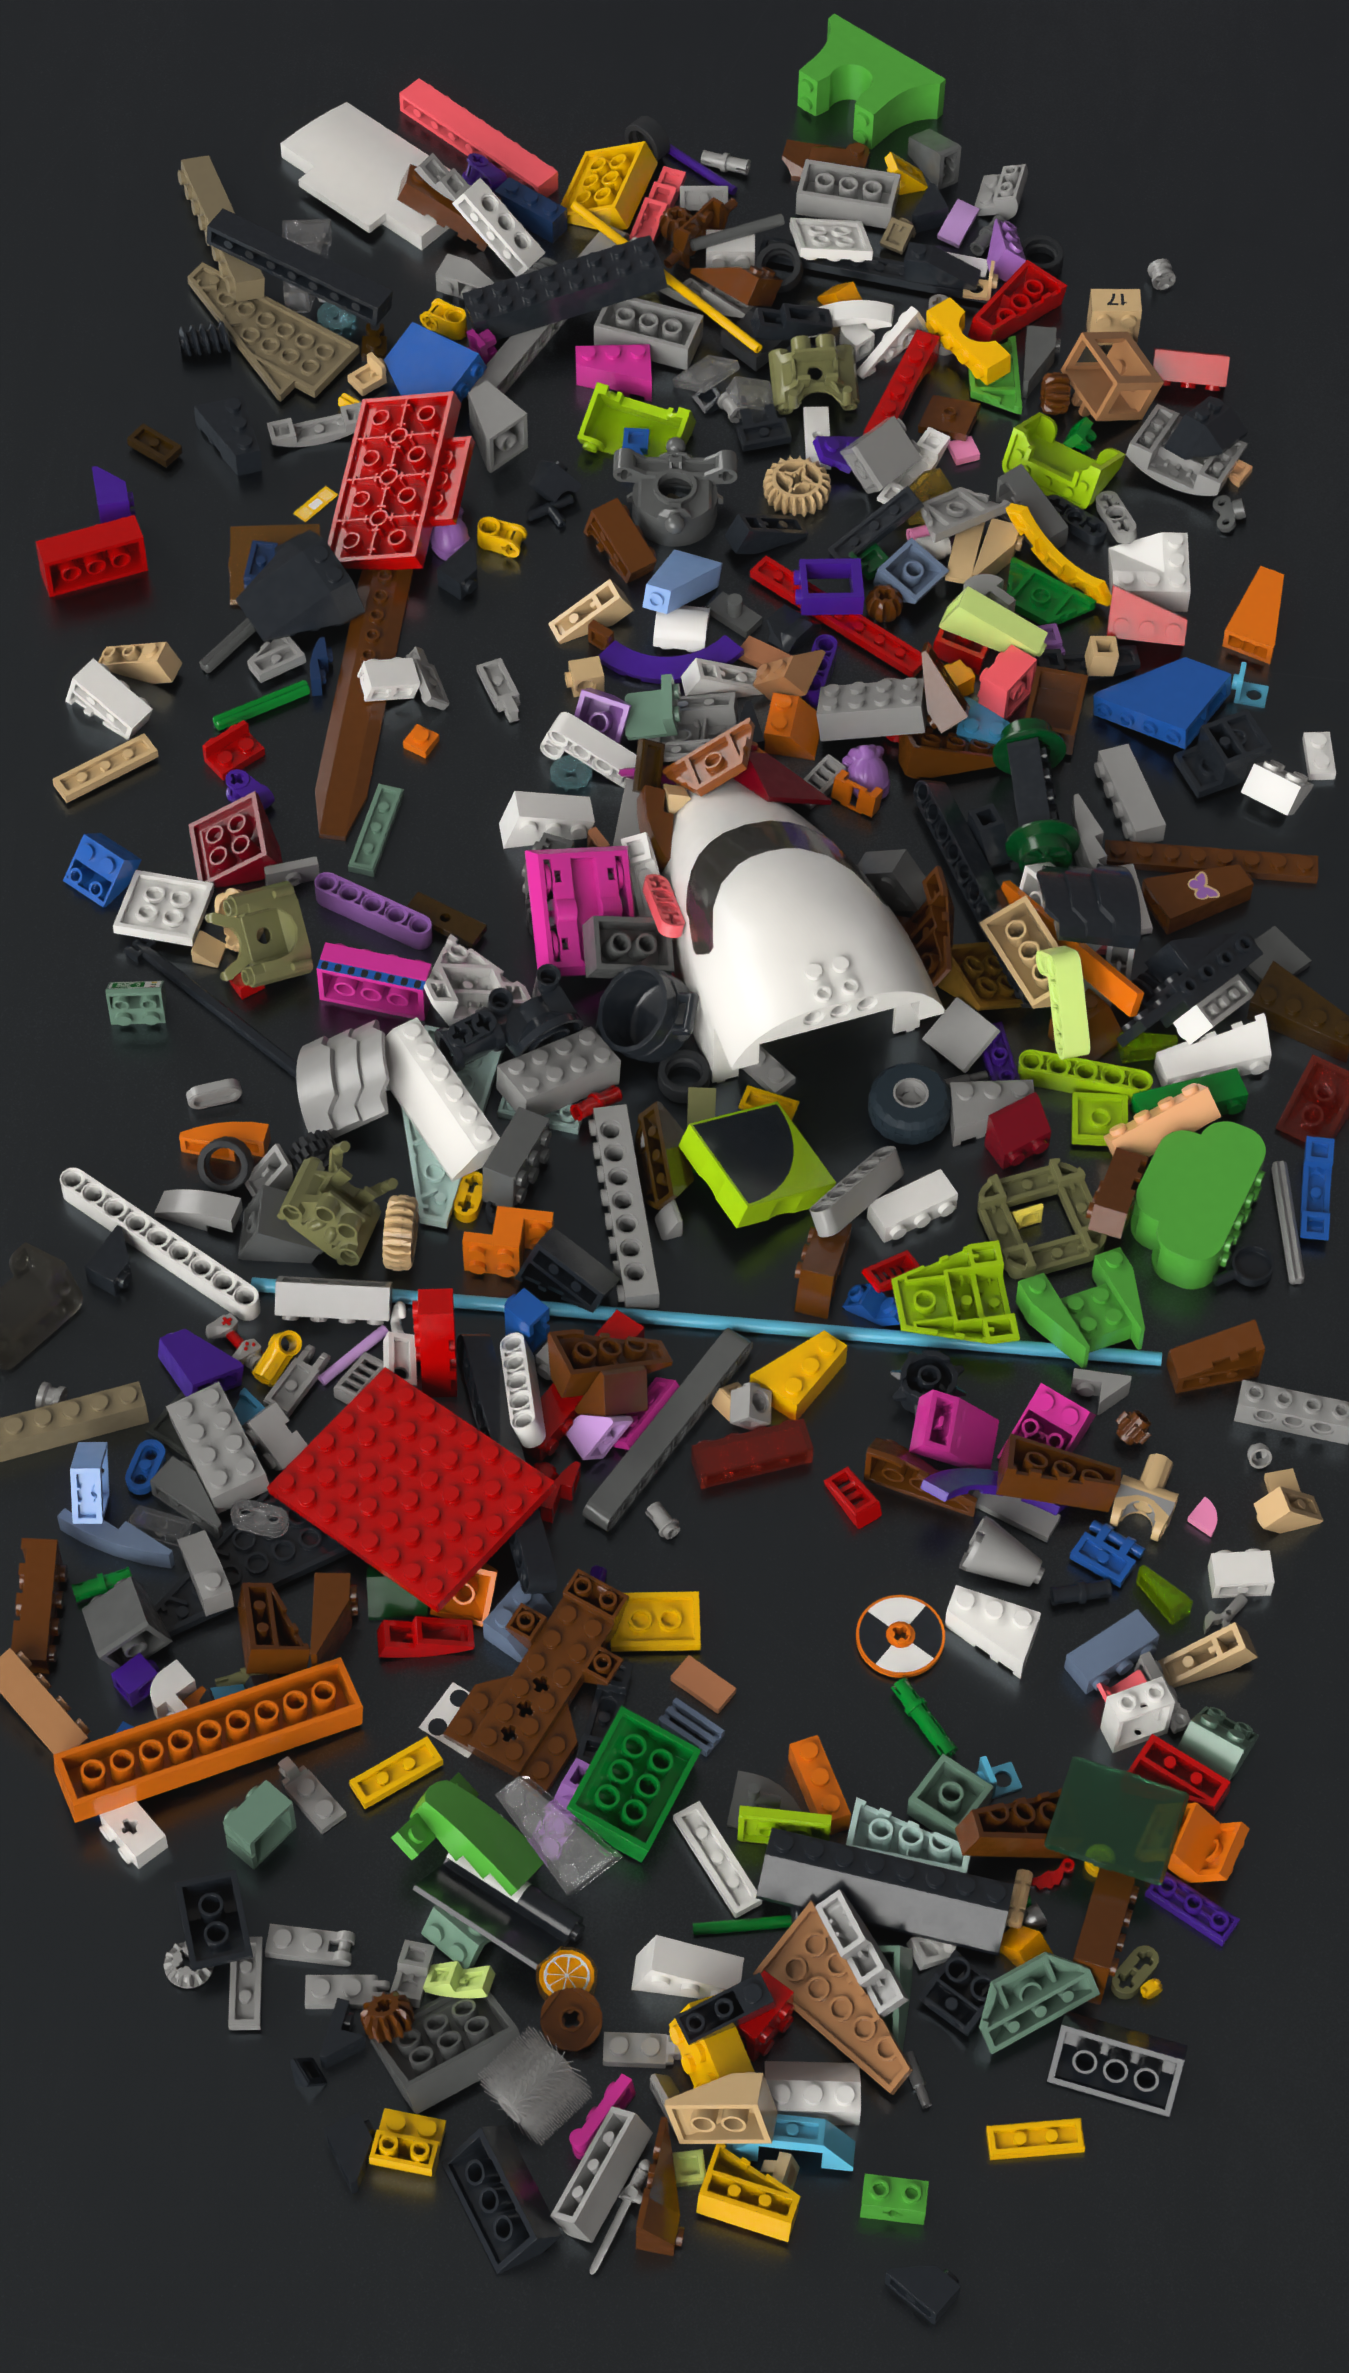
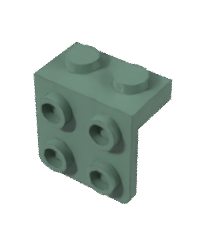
M672 674L661 675V690L628 693L625 696V702L631 705L625 726V735L628 740L678 735V722H681V711L677 705V699H681L679 683H674Z
M437 1905L433 1907L421 1932L424 1937L451 1960L458 1961L463 1969L473 1968L484 1945L491 1941Z

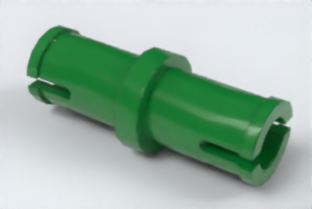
M128 1566L105 1575L99 1573L96 1578L71 1585L76 1601L80 1602L84 1599L105 1594L114 1588L118 1581L130 1576L132 1577Z

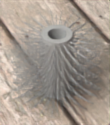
M534 2037L536 2040L535 2044L528 2038L532 2045L527 2041V2047L523 2044L525 2049L521 2046L524 2050L522 2055L515 2051L521 2063L519 2064L509 2056L513 2063L509 2059L506 2061L507 2064L504 2062L506 2067L501 2063L504 2067L502 2068L503 2073H500L495 2068L500 2076L495 2072L497 2078L495 2079L491 2076L494 2080L493 2082L488 2076L489 2079L487 2081H490L493 2085L488 2084L489 2086L487 2087L493 2092L494 2096H498L495 2098L498 2102L495 2103L500 2104L502 2109L498 2110H504L507 2113V2117L509 2116L513 2119V2123L514 2121L518 2123L519 2128L521 2125L523 2129L525 2127L530 2132L532 2128L534 2130L533 2133L538 2137L536 2132L541 2136L538 2132L540 2129L548 2135L543 2128L548 2133L549 2131L543 2124L547 2127L549 2125L548 2122H550L549 2119L554 2123L552 2118L554 2120L555 2118L551 2114L556 2117L554 2113L557 2111L562 2116L557 2108L561 2112L562 2110L565 2111L563 2107L566 2109L564 2104L569 2108L566 2104L568 2103L566 2099L570 2098L574 2102L570 2095L575 2099L573 2096L575 2092L581 2098L576 2090L581 2094L580 2091L582 2089L585 2091V2089L581 2086L583 2084L577 2079L578 2077L573 2074L575 2072L572 2069L575 2068L570 2067L563 2058V2055L561 2056L558 2053L557 2046L555 2051L553 2047L552 2049L550 2048L548 2043L545 2045L542 2042L538 2043V2040Z

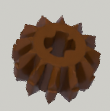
M1053 372L1044 375L1040 390L1041 408L1044 413L1058 415L1067 412L1071 396L1070 380L1067 374Z
M397 1990L390 1994L383 1991L381 1996H372L371 2002L363 2004L364 2010L360 2013L361 2023L370 2039H376L378 2043L388 2039L392 2043L394 2038H403L404 2032L412 2030V2023L415 2021L414 2010L406 1995H399Z

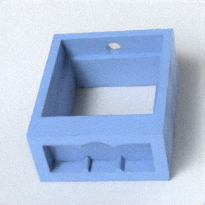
M78 1442L70 1467L73 1524H102L110 1498L107 1442Z

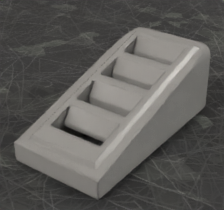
M828 754L803 780L819 790L813 785L815 783L821 788L819 791L828 796L832 792L835 777L842 769L847 771V768ZM803 804V805H805L808 809L811 810V809H812L813 807H815L817 804Z
M364 1352L334 1387V1398L349 1404L384 1368L383 1361ZM368 1362L378 1367V1369L375 1371L365 1366V1364ZM362 1370L370 1374L371 1377L369 1378L359 1372ZM357 1378L365 1383L362 1385L354 1380ZM351 1385L359 1390L356 1392L349 1387Z

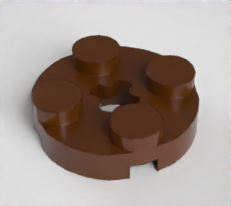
M565 1988L555 1991L544 2002L541 2009L540 2026L544 2037L555 2048L557 2046V2049L562 2051L578 2052L589 2047L598 2038L602 2029V2012L596 1998L586 1990L581 1988ZM574 2011L579 2014L577 2020L580 2022L577 2027L571 2025L567 2028L564 2025L566 2020L563 2018V2015L566 2012L568 2014H572Z

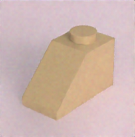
M1279 1486L1254 1503L1258 1523L1263 1529L1281 1534L1320 1524L1324 1521L1314 1496Z

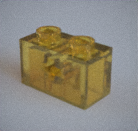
M940 468L924 471L909 486L922 503L953 490ZM921 509L906 520L909 526L915 524L925 525L920 512Z

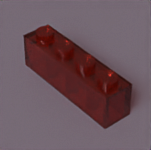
M789 1419L779 1425L770 1427L760 1426L750 1432L742 1434L731 1433L721 1439L700 1441L696 1445H692L691 1460L700 1488L704 1489L810 1463L813 1461L814 1448L804 1419Z

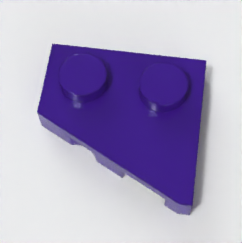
M816 436L813 445L820 463L836 467L840 471L849 474L851 468L840 451L860 437Z

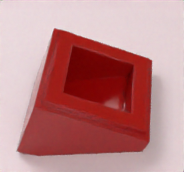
M241 973L232 980H228L241 1000L265 989V985L254 988L245 985L242 981Z

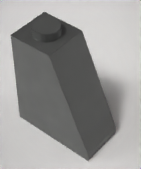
M931 129L909 137V157L929 181L936 184L938 190L958 182L961 146L958 143Z

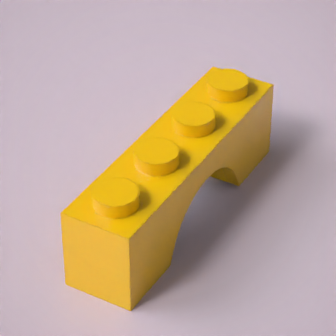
M951 297L926 311V328L928 332L940 336V341L944 348L950 350L961 364H965L972 371L975 378L980 379L988 386L1011 372V355L996 340L978 342L969 339L962 333L965 329V311Z

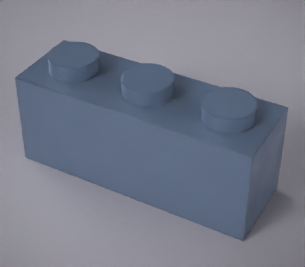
M1136 1609L1068 1653L1064 1668L1085 1694L1094 1689L1099 1691L1096 1686L1098 1683L1101 1682L1107 1685L1115 1675H1124L1138 1661L1140 1655L1149 1651L1153 1655L1157 1651L1160 1635L1141 1612Z

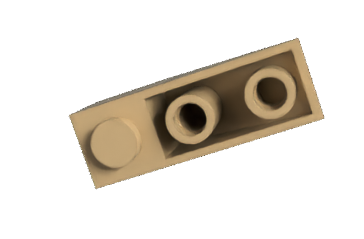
M167 642L109 646L102 652V656L98 663L107 666L112 673L151 684L173 682L182 665L181 660Z

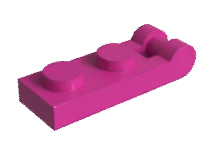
M621 2074L616 2082H611L598 2107L594 2106L589 2111L584 2126L571 2132L569 2140L577 2159L582 2160L611 2106L625 2110L636 2095L631 2078Z

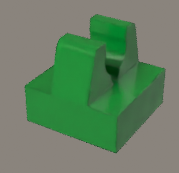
M1084 417L1072 426L1063 445L1070 448L1075 447L1083 452L1091 448L1092 445L1090 443L1097 437L1091 429L1093 422Z

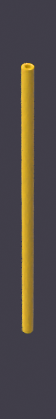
M574 201L572 203L571 209L615 244L620 245L629 242L579 202ZM664 269L666 282L670 287L755 353L761 351L762 345Z

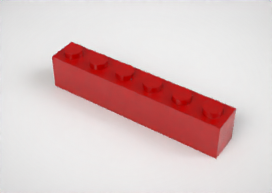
M616 1310L594 1336H599L600 1333H608L610 1338L626 1340L628 1336L644 1338L645 1327L619 1310ZM553 1383L541 1397L546 1437L540 1445L534 1448H525L521 1444L522 1450L539 1462H542L547 1455L551 1456L556 1451L560 1439L573 1425L574 1419L581 1415L576 1413L575 1408L584 1395L561 1398Z

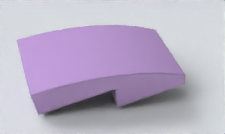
M958 199L943 223L937 239L959 249L980 209Z

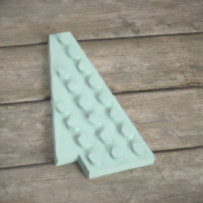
M425 1025L424 1028L436 1044L434 1032L439 1028ZM504 1049L498 1052L491 1051L485 1056L465 1065L463 1070L456 1073L483 1114L497 1074V1065L500 1064ZM401 1107L415 1197L418 1201L419 1222L447 1229L462 1177L453 1182L451 1181Z

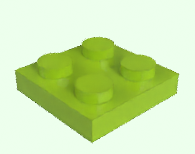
M1072 1093L1071 1144L1107 1146L1103 1136L1110 1133L1109 1130L1113 1126L1120 1123H1128V1095Z

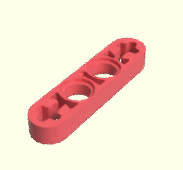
M657 874L647 875L643 884V893L659 933L670 938L681 937L685 920L668 879Z

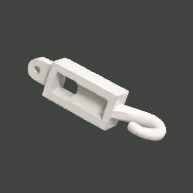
M398 1301L391 1313L390 1325L392 1332L388 1331L383 1340V1366L392 1372L395 1369L404 1370L406 1373V1379L404 1380L416 1387L415 1335L404 1333L401 1319L406 1317V1306L404 1302Z

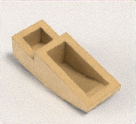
M985 522L955 534L947 568L949 573L946 575L945 581L964 584L967 579L972 577L983 540Z

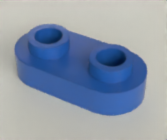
M149 1439L141 1442L134 1453L125 1475L127 1488L133 1494L144 1495L152 1490L150 1480L163 1467L166 1461L165 1448L158 1440ZM151 1455L156 1456V1458L153 1460L147 1459V1457ZM139 1480H145V1481H146V1482L143 1483V1484H137V1483H136V1482L139 1481Z

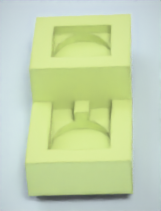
M458 1961L433 1964L430 1967L423 1989L430 1994L452 1998L488 1997L496 1973L490 1965L463 1969Z

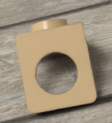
M991 261L989 280L979 279L978 285L983 288V291L973 293L970 290L963 289V298L985 301L991 299L992 289H997L999 275L994 274L995 261Z

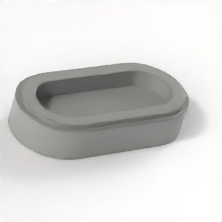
M224 1079L195 1086L188 1090L186 1098L191 1108L204 1109L237 1100L242 1095V1088L238 1080Z

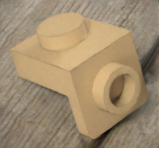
M370 352L367 354V364L347 375L348 383L362 396H365L387 383V366L381 358H377Z

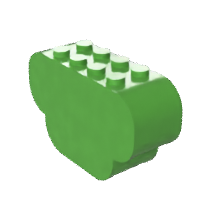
M1222 1121L1211 1124L1201 1135L1186 1130L1175 1131L1166 1135L1159 1143L1137 1188L1130 1227L1136 1241L1142 1246L1153 1250L1151 1256L1152 1267L1156 1274L1164 1281L1184 1289H1199L1213 1281V1276L1218 1273L1220 1266L1226 1267L1231 1256L1230 1249L1232 1245L1236 1246L1242 1232L1240 1228L1243 1223H1247L1252 1211L1250 1207L1259 1198L1262 1190L1261 1184L1266 1173L1262 1171L1266 1147L1262 1138L1252 1129L1234 1122Z

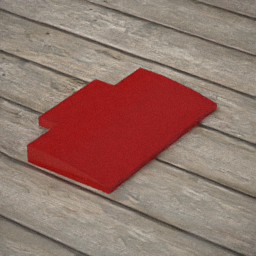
M454 391L362 399L327 542L344 568L367 570L421 569L424 567L433 526L456 525L475 441L472 436L454 437L461 402Z

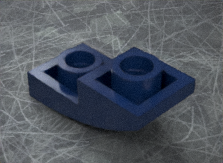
M325 637L318 639L311 656L310 679L312 696L322 695V684H326L325 674H329L328 663L333 662L331 647H326Z

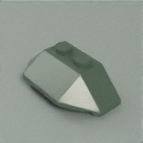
M1043 1952L991 1981L979 2028L989 2052L994 2054L1096 1997L1100 1992L1091 1970L1087 1966L1048 1952Z

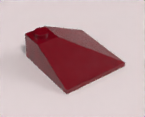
M753 741L747 769L733 777L734 780L767 802L831 805L832 802L826 795L768 753L758 748V744Z
M256 791L188 825L198 881L214 883V888L265 879L264 867L283 863L280 846Z

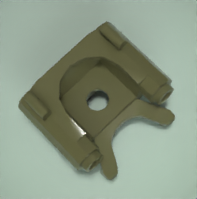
M822 334L815 338L816 348H811V341L808 336H796L790 341L792 352L779 348L772 350L768 354L773 402L776 411L780 415L791 414L793 409H797L805 396L816 392L832 395L840 403L842 409L846 411L856 409L860 403L854 348L848 344L836 346L834 335ZM811 368H818L822 371V377L818 380H813L807 372Z
M283 881L229 895L223 902L226 915L215 912L206 914L205 920L207 923L231 929L239 941L238 957L225 971L220 973L221 980H232L241 972L243 983L254 988L311 973L313 970L311 947L302 912L290 882ZM264 927L266 944L260 943L257 939V931Z
M342 1141L334 1145L330 1150L328 1172L324 1171L323 1162L317 1157L303 1160L277 1217L280 1220L286 1219L292 1228L330 1257L336 1259L339 1265L353 1266L358 1265L381 1215L380 1206L372 1200L395 1189L398 1181L395 1178H390L370 1188L366 1186L363 1189L351 1185L348 1181L353 1175L342 1167L343 1153L348 1152L350 1144L347 1141Z

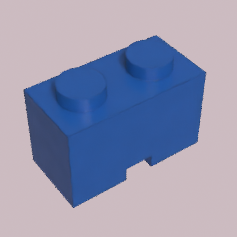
M525 1288L517 1295H511L504 1305L505 1335L507 1336L515 1332L522 1334L533 1353L547 1340V1335L550 1332V1325L547 1324L550 1320L549 1307Z

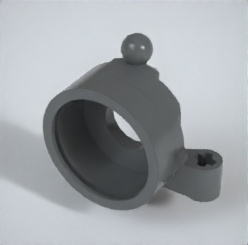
M679 437L670 438L666 444L667 452L659 455V457H646L629 448L616 450L613 457V476L619 482L635 483L633 492L627 495V502H632L633 522L640 527L643 536L654 543L672 547L690 545L706 537L715 526L717 504H723V497L718 494L716 484H731L738 477V456L734 451L721 450L705 458H692V455L684 453L686 445L684 440ZM668 487H681L692 491L683 498L672 499L662 495L659 490Z

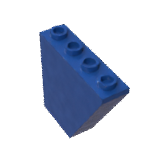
M414 322L410 324L384 359L401 396L454 391L460 402L467 397L468 392H470L477 380L482 377L487 368L479 353Z
M1184 657L1096 692L1094 694L1093 715L1186 749L1200 732L1201 726L1210 720L1231 694V674Z

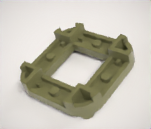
M1054 1158L1049 1160L1048 1166L999 1179L998 1175L995 1174L989 1177L987 1183L981 1188L977 1204L978 1215L989 1240H999L1004 1270L1008 1272L1012 1279L1029 1278L1041 1273L1048 1274L1094 1260L1095 1255L1104 1252L1107 1235L1088 1229L1090 1219L1086 1218V1214L1093 1198L1085 1182L1086 1174L1081 1167L1077 1169L1070 1164L1060 1162V1158ZM1058 1194L1075 1235L1029 1247L1027 1242L1023 1243L1008 1207Z

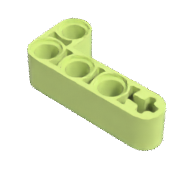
M1067 946L1039 950L1036 953V964L1039 972L1048 977L1057 1054L1061 1060L1088 1055L1090 1053V1038L1080 956L1075 949Z

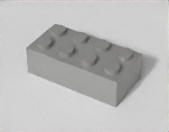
M806 159L796 194V214L830 220L862 221L863 225L886 229L891 217H894L899 197L901 174Z
M639 298L629 299L601 309L594 324V346L650 344L651 361L688 370L703 337L704 315Z
M911 677L904 680H881L873 683L855 682L849 685L830 684L821 687L816 713L820 740L832 741L925 733L927 705L924 678L916 679Z
M589 1027L497 1065L496 1089L515 1112L521 1107L544 1116L587 1098L593 1092H601L610 1086L618 1085L621 1060L592 1027Z
M219 1382L166 1406L171 1422L217 1514L268 1491L267 1486L269 1482L266 1473Z

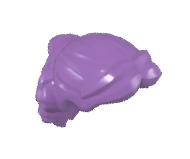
M460 507L456 525L433 526L430 536L431 548L442 560L446 561L470 539L468 529L462 521V514L464 512L462 507Z
M870 744L859 745L856 748L850 749L847 756L842 759V764L846 766L847 772H849L848 779L867 788V791L870 793L876 787L883 789L882 799L885 798L890 790V779L887 766L882 761L884 748ZM853 788V794L857 798L859 790Z

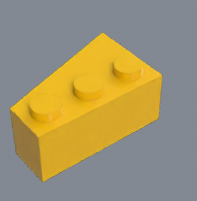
M716 2144L699 2192L696 2213L788 2242L797 2217L801 2196L768 2173L766 2176L750 2165L751 2162L744 2157L739 2158L727 2150L725 2144Z

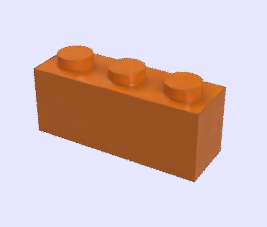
M818 1735L789 1744L788 1760L810 1813L832 1815L830 1835L849 1829L851 1813Z

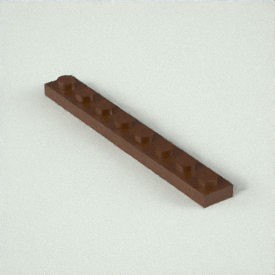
M1105 840L1104 851L1107 854V865L1133 864L1135 870L1184 873L1240 864L1243 870L1251 875L1252 879L1317 884L1318 856L1118 840Z

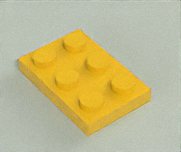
M699 1591L624 1593L629 1596V1601L617 1631L611 1639V1652L701 1650Z

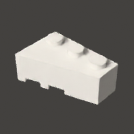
M514 791L499 822L503 849L534 845L536 841L540 842L544 832L569 840L587 838L588 830L593 827L595 820L590 797Z
M656 1935L636 1955L631 1990L704 1999L719 1994L741 1982L744 1958Z

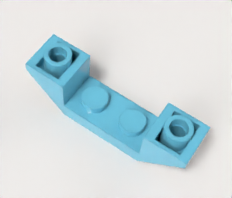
M777 2114L772 2144H727V2150L739 2158L744 2157L749 2161H758L760 2146L822 2153L821 2168L853 2171L855 2141L828 2120L821 2118Z

